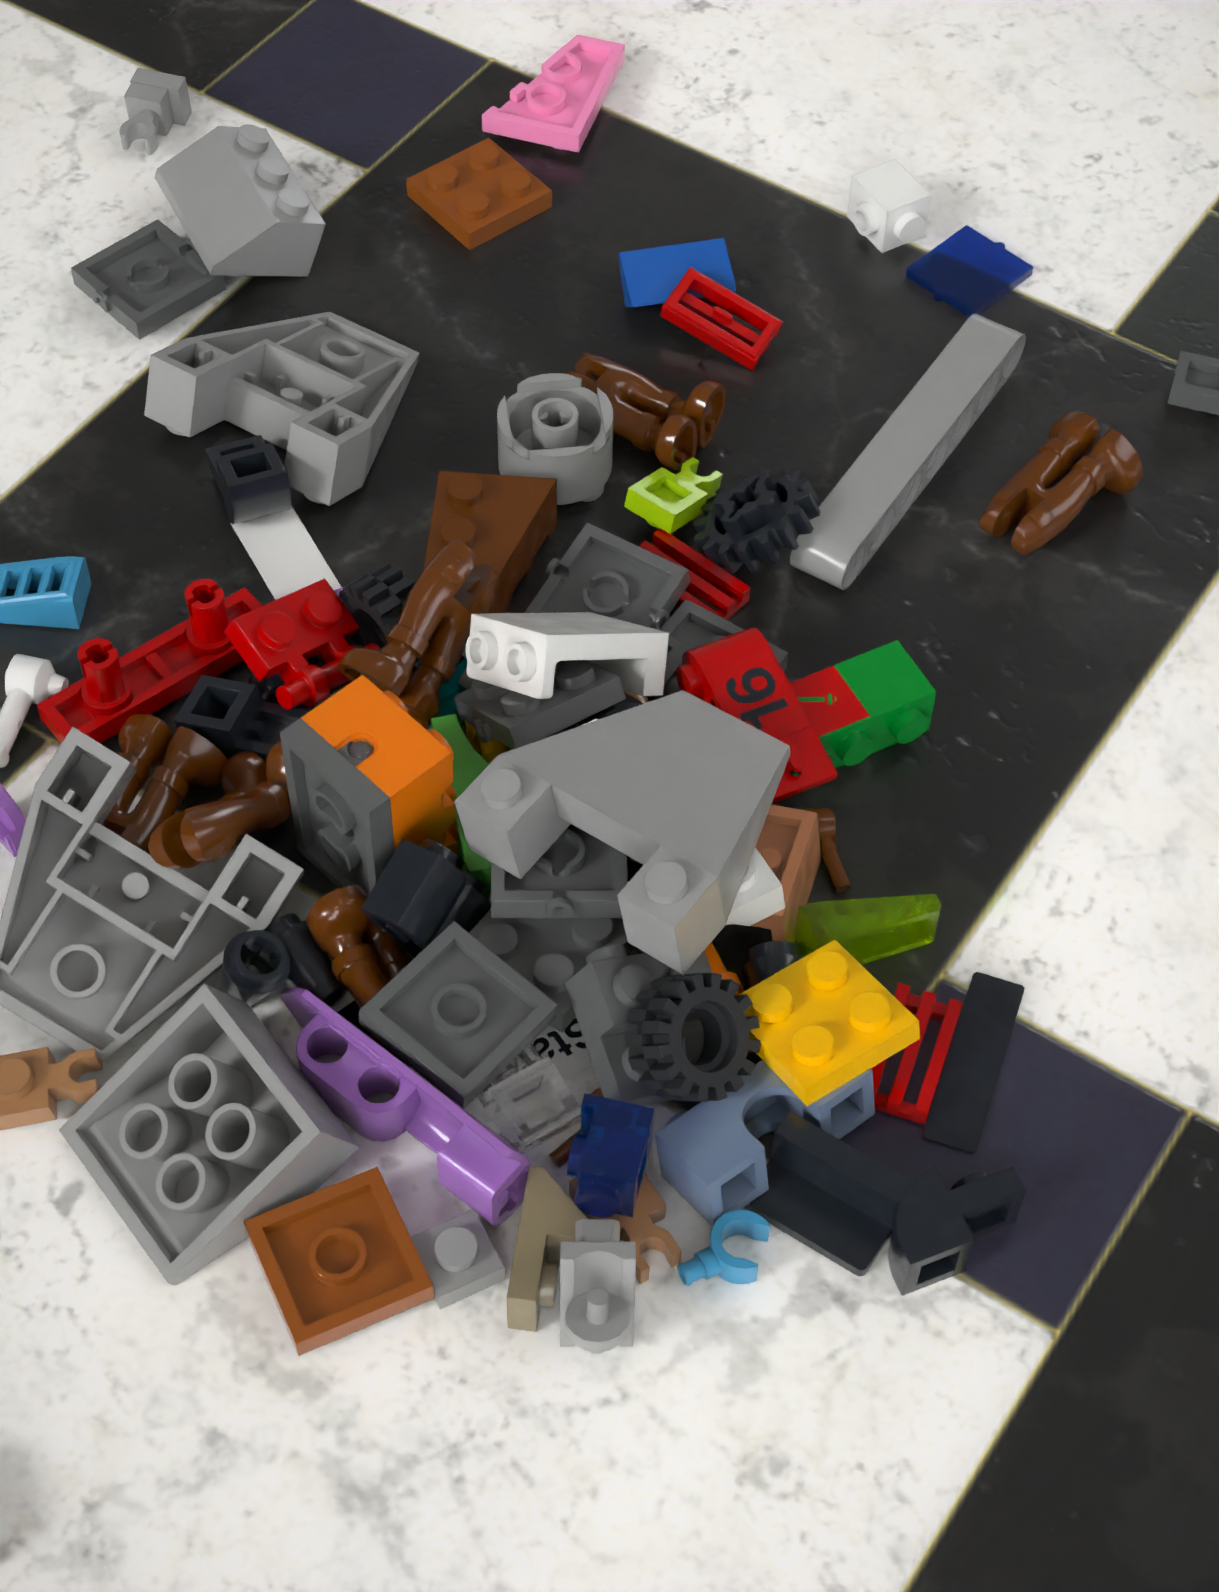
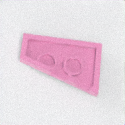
M576 35L541 65L542 73L529 84L520 82L510 91V100L501 108L492 106L482 114V131L579 153L622 67L625 44Z

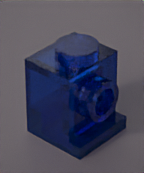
M584 1093L581 1104V1133H576L574 1136L567 1166V1175L578 1177L574 1203L580 1210L599 1217L619 1214L633 1218L652 1147L655 1108Z

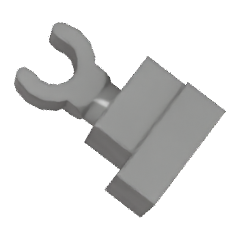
M137 68L130 80L131 84L124 95L129 120L121 125L119 133L124 150H128L131 143L136 139H144L147 154L152 155L158 149L157 135L167 136L173 124L185 126L192 110L186 77Z

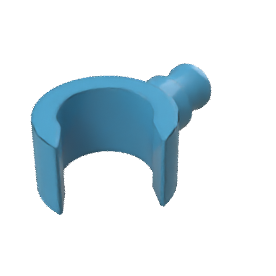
M733 1210L723 1214L712 1226L709 1247L694 1253V1258L677 1265V1272L685 1286H690L701 1278L708 1280L718 1275L722 1279L734 1284L755 1282L759 1265L744 1258L731 1256L725 1251L722 1243L729 1237L743 1235L753 1240L767 1242L770 1224L761 1215L749 1210Z

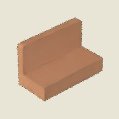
M771 804L755 847L782 884L785 909L751 926L771 929L772 941L794 943L821 862L817 812Z

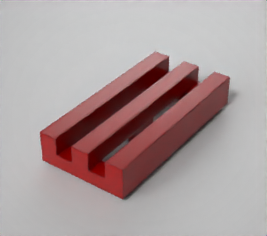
M692 267L688 269L665 301L660 314L664 319L752 371L759 363L762 354L764 355L769 349L773 338L776 339L783 325V321ZM689 289L695 291L696 293L700 294L701 296L705 297L711 302L717 304L718 306H714L713 308L712 306L708 305L707 303L688 293ZM728 312L762 331L761 335L735 321Z
M661 528L653 533V542L651 544L645 540L639 545V547L688 569L691 582L673 609L677 610L687 599L728 620L749 602L750 586ZM693 595H698L699 597H701L702 599L716 607L717 610H713L712 608H710L709 606L695 598Z
M898 982L894 997L911 1013L916 1014L915 1017L919 1020L920 1039L905 1048L889 1096L878 1093L889 1058L871 1068L873 1070L875 1110L925 1125L963 1002L950 998L948 1005L936 1001L937 994L925 990L922 997L910 993L911 986ZM929 1019L942 1022L917 1103H909L903 1101Z

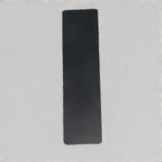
M980 972L973 974L923 1131L925 1139L969 1153L976 1152L1024 993L1022 985Z

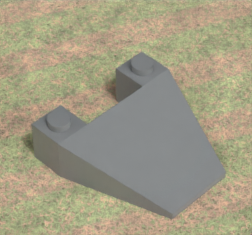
M332 312L189 337L151 354L144 416L166 426L174 434L189 438L223 420L254 435H262L263 439L287 450L284 468L287 471L289 487L303 493L310 501L330 506L363 486L417 366L419 352Z
M682 690L499 754L454 802L469 849L519 879H522L570 824L643 864L640 870L617 895L627 941L684 975L726 925L791 754L790 746Z
M72 727L35 783L0 919V1005L76 1052L96 1048L101 1059L105 1062L221 969L224 950L233 937L246 931L264 930L275 921L302 879L304 869L248 834L244 836L210 891L176 870L156 863L150 854L102 826L137 770L128 760Z

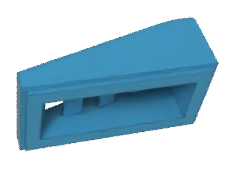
M66 556L0 564V623L79 629L92 585L86 558ZM7 589H16L14 596L5 597ZM29 590L37 591V593L28 594Z

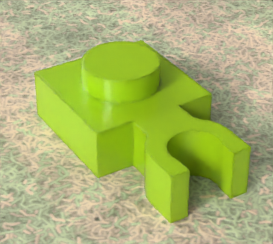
M694 457L684 462L680 473L676 475L661 467L628 488L624 507L644 518L651 526L661 528L671 534L703 513L700 508L703 504H706L707 499L716 495L715 491L720 488L723 474L715 471L709 476L696 475L699 460Z

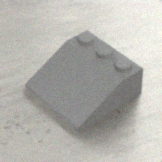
M205 983L59 1129L168 1284L175 1286L247 1239L244 1226L245 1220L314 1193L360 1147L249 1005Z

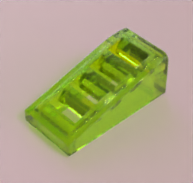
M936 894L833 900L798 906L795 941L800 947L802 956L805 957L835 939L861 965L932 943L935 937L941 902Z

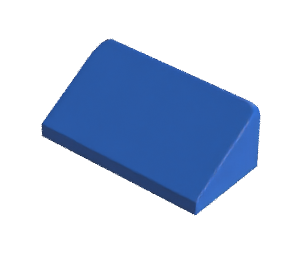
M724 238L618 252L625 307L665 303L690 267L736 293L735 280ZM691 289L688 291V293L696 298L703 297Z

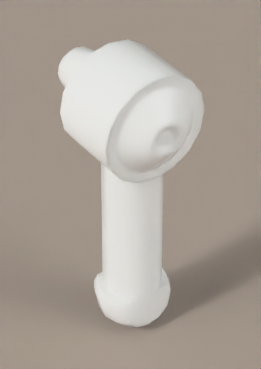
M16 654L9 663L5 672V692L7 697L0 711V768L5 767L9 762V752L31 704H38L51 695L67 688L69 685L67 678L55 672L50 660Z

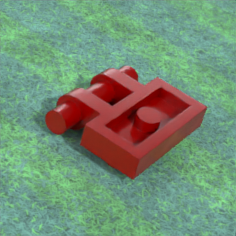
M325 578L234 618L224 631L259 682L277 673L280 675L285 684L277 688L276 697L279 704L287 710L300 704L312 706L326 699L331 689L341 684L345 686L352 682L339 670L338 664L346 651L358 648L350 646L347 641L351 639L360 626ZM370 643L364 647H361L372 650L380 649L374 643ZM319 654L326 663V665L317 667L309 665L306 660Z

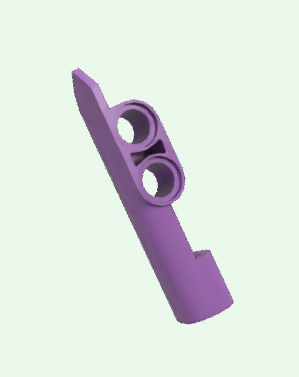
M299 987L284 988L278 994L298 1024L303 1028L296 1043L299 1070L339 1119L361 1136L371 1141H389L396 1139L407 1131L437 1154L438 1181L440 1185L471 1209H474L476 1213L493 1226H499L518 1209L524 1199L529 1165H532L526 1155L307 989ZM326 1054L342 1056L336 1062L328 1064L315 1061ZM380 1092L395 1096L388 1102L380 1104L371 1103L366 1100L371 1095Z

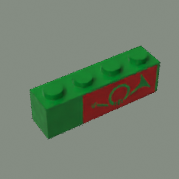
M898 640L790 683L835 769L843 765L853 766L859 764L874 752L896 743L906 744L912 742L929 730L936 690ZM790 771L791 775L799 776L798 772Z

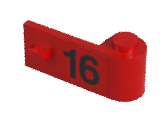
M751 627L683 653L682 666L676 669V678L680 691L684 690L790 746L791 754L772 803L836 779L838 773L771 647L757 628ZM790 771L798 772L799 776L791 775Z

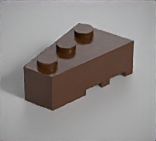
M439 471L423 570L450 540L457 538L463 541L475 553L474 567L486 564L500 575L495 592L496 599L488 613H506L512 604V594L522 577H528L535 565L536 553L545 538L550 539L557 527V479Z

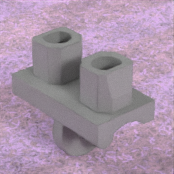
M580 1219L575 1222V1241H560V1347H574L576 1345L595 1354L612 1350L617 1346L633 1347L636 1242L620 1241V1222L615 1219Z

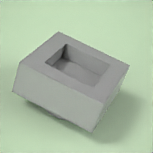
M474 1209L411 1236L433 1284L434 1299L439 1309H443L505 1280V1266Z

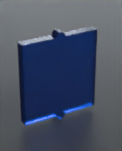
M965 225L907 268L906 277L933 293L936 301L944 300L970 317L975 313L980 315L1029 278L1033 273L1034 267L1006 250L1004 243H995L970 226Z

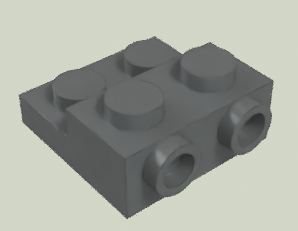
M623 944L609 945L590 953L585 958L587 965L565 982L609 1112L674 1100L655 1096L657 1089H646L638 1081L647 1070L631 1069L628 1059L639 1053L637 1046L625 1047V1034L637 1033V1025L626 1022L629 1010L644 1009L635 1000L640 991L651 990L650 982L657 978L681 973L642 950V954L628 956ZM704 951L685 974L712 973ZM691 1010L683 1023L682 1046L690 1063L695 1064L703 1049L704 1032L699 1017Z

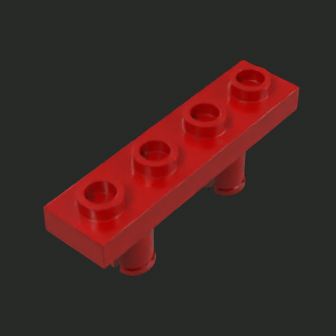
M199 579L192 582L184 592L189 613L188 620L120 658L118 657L117 649L113 648L112 643L107 639L94 638L82 644L77 651L83 679L37 704L42 722L61 744L72 727L98 743L104 742L119 733L129 716L134 714L151 715L192 691L201 675L216 677L244 661L224 631L234 618L261 607L260 602L245 587L225 598L223 589H218V583L214 580Z

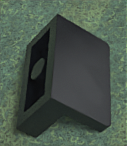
M789 1111L774 1132L771 1158L766 1164L769 1190L744 1208L761 1215L772 1226L856 1276H864L891 1236L899 1202L912 1181Z

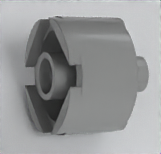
M562 373L540 374L518 383L517 392L507 400L504 396L497 409L498 466L500 475L557 479V505L571 504L579 501L590 502L601 497L604 492V485L612 470L613 408L607 395L598 387L596 394L582 387L581 378Z

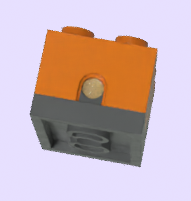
M362 674L280 732L297 850L338 888L359 886L368 897L402 839L421 846L424 839H430L445 846L458 856L456 840L459 837L454 824L456 820L454 801L457 799V796L451 784L454 781L453 750L435 729L426 730L413 719L403 702L393 692L389 690L382 692Z

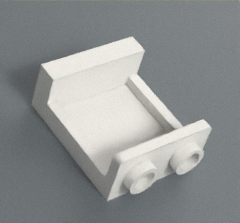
M592 612L471 614L470 636L466 643L467 675L470 678L530 697L549 699L553 695L555 666L557 662L588 660L620 676L622 687L625 691L641 696L663 695L669 633Z

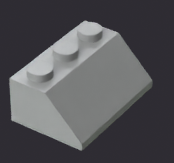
M249 124L240 127L217 126L157 168L154 178L210 275L309 276L326 223L266 128Z

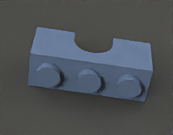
M762 1060L755 1065L751 1075H738L744 1086L737 1092H726L728 1098L719 1101H702L689 1111L679 1112L666 1123L664 1128L655 1133L661 1176L713 1226L716 1220L723 1214L742 1209L769 1190L765 1149L757 1139L768 1132L775 1131L789 1111L838 1139H841L875 1114L873 1070H867L811 1105L806 1106Z

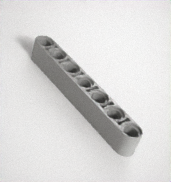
M976 313L972 314L818 507L820 516L809 520L814 530L810 534L798 535L796 541L799 547L791 551L790 565L841 590H846L1011 376L1022 355L1026 341L1025 334Z

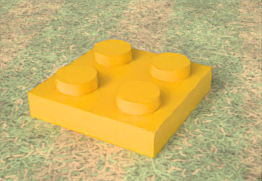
M835 939L739 994H747L753 1003L752 1006L744 1011L745 1016H758L760 1028L749 1030V1040H760L759 1053L756 1054L806 1106L811 1105L920 1039L919 1020Z

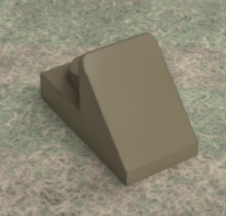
M529 1165L507 1292L508 1328L537 1332L541 1306L554 1307L560 1267V1241H575V1222L580 1219H587L547 1170L540 1166Z

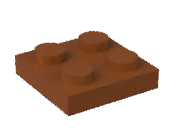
M489 137L406 179L407 196L469 250L552 208V190Z
M378 1167L244 1221L247 1237L298 1356L434 1299L433 1284Z

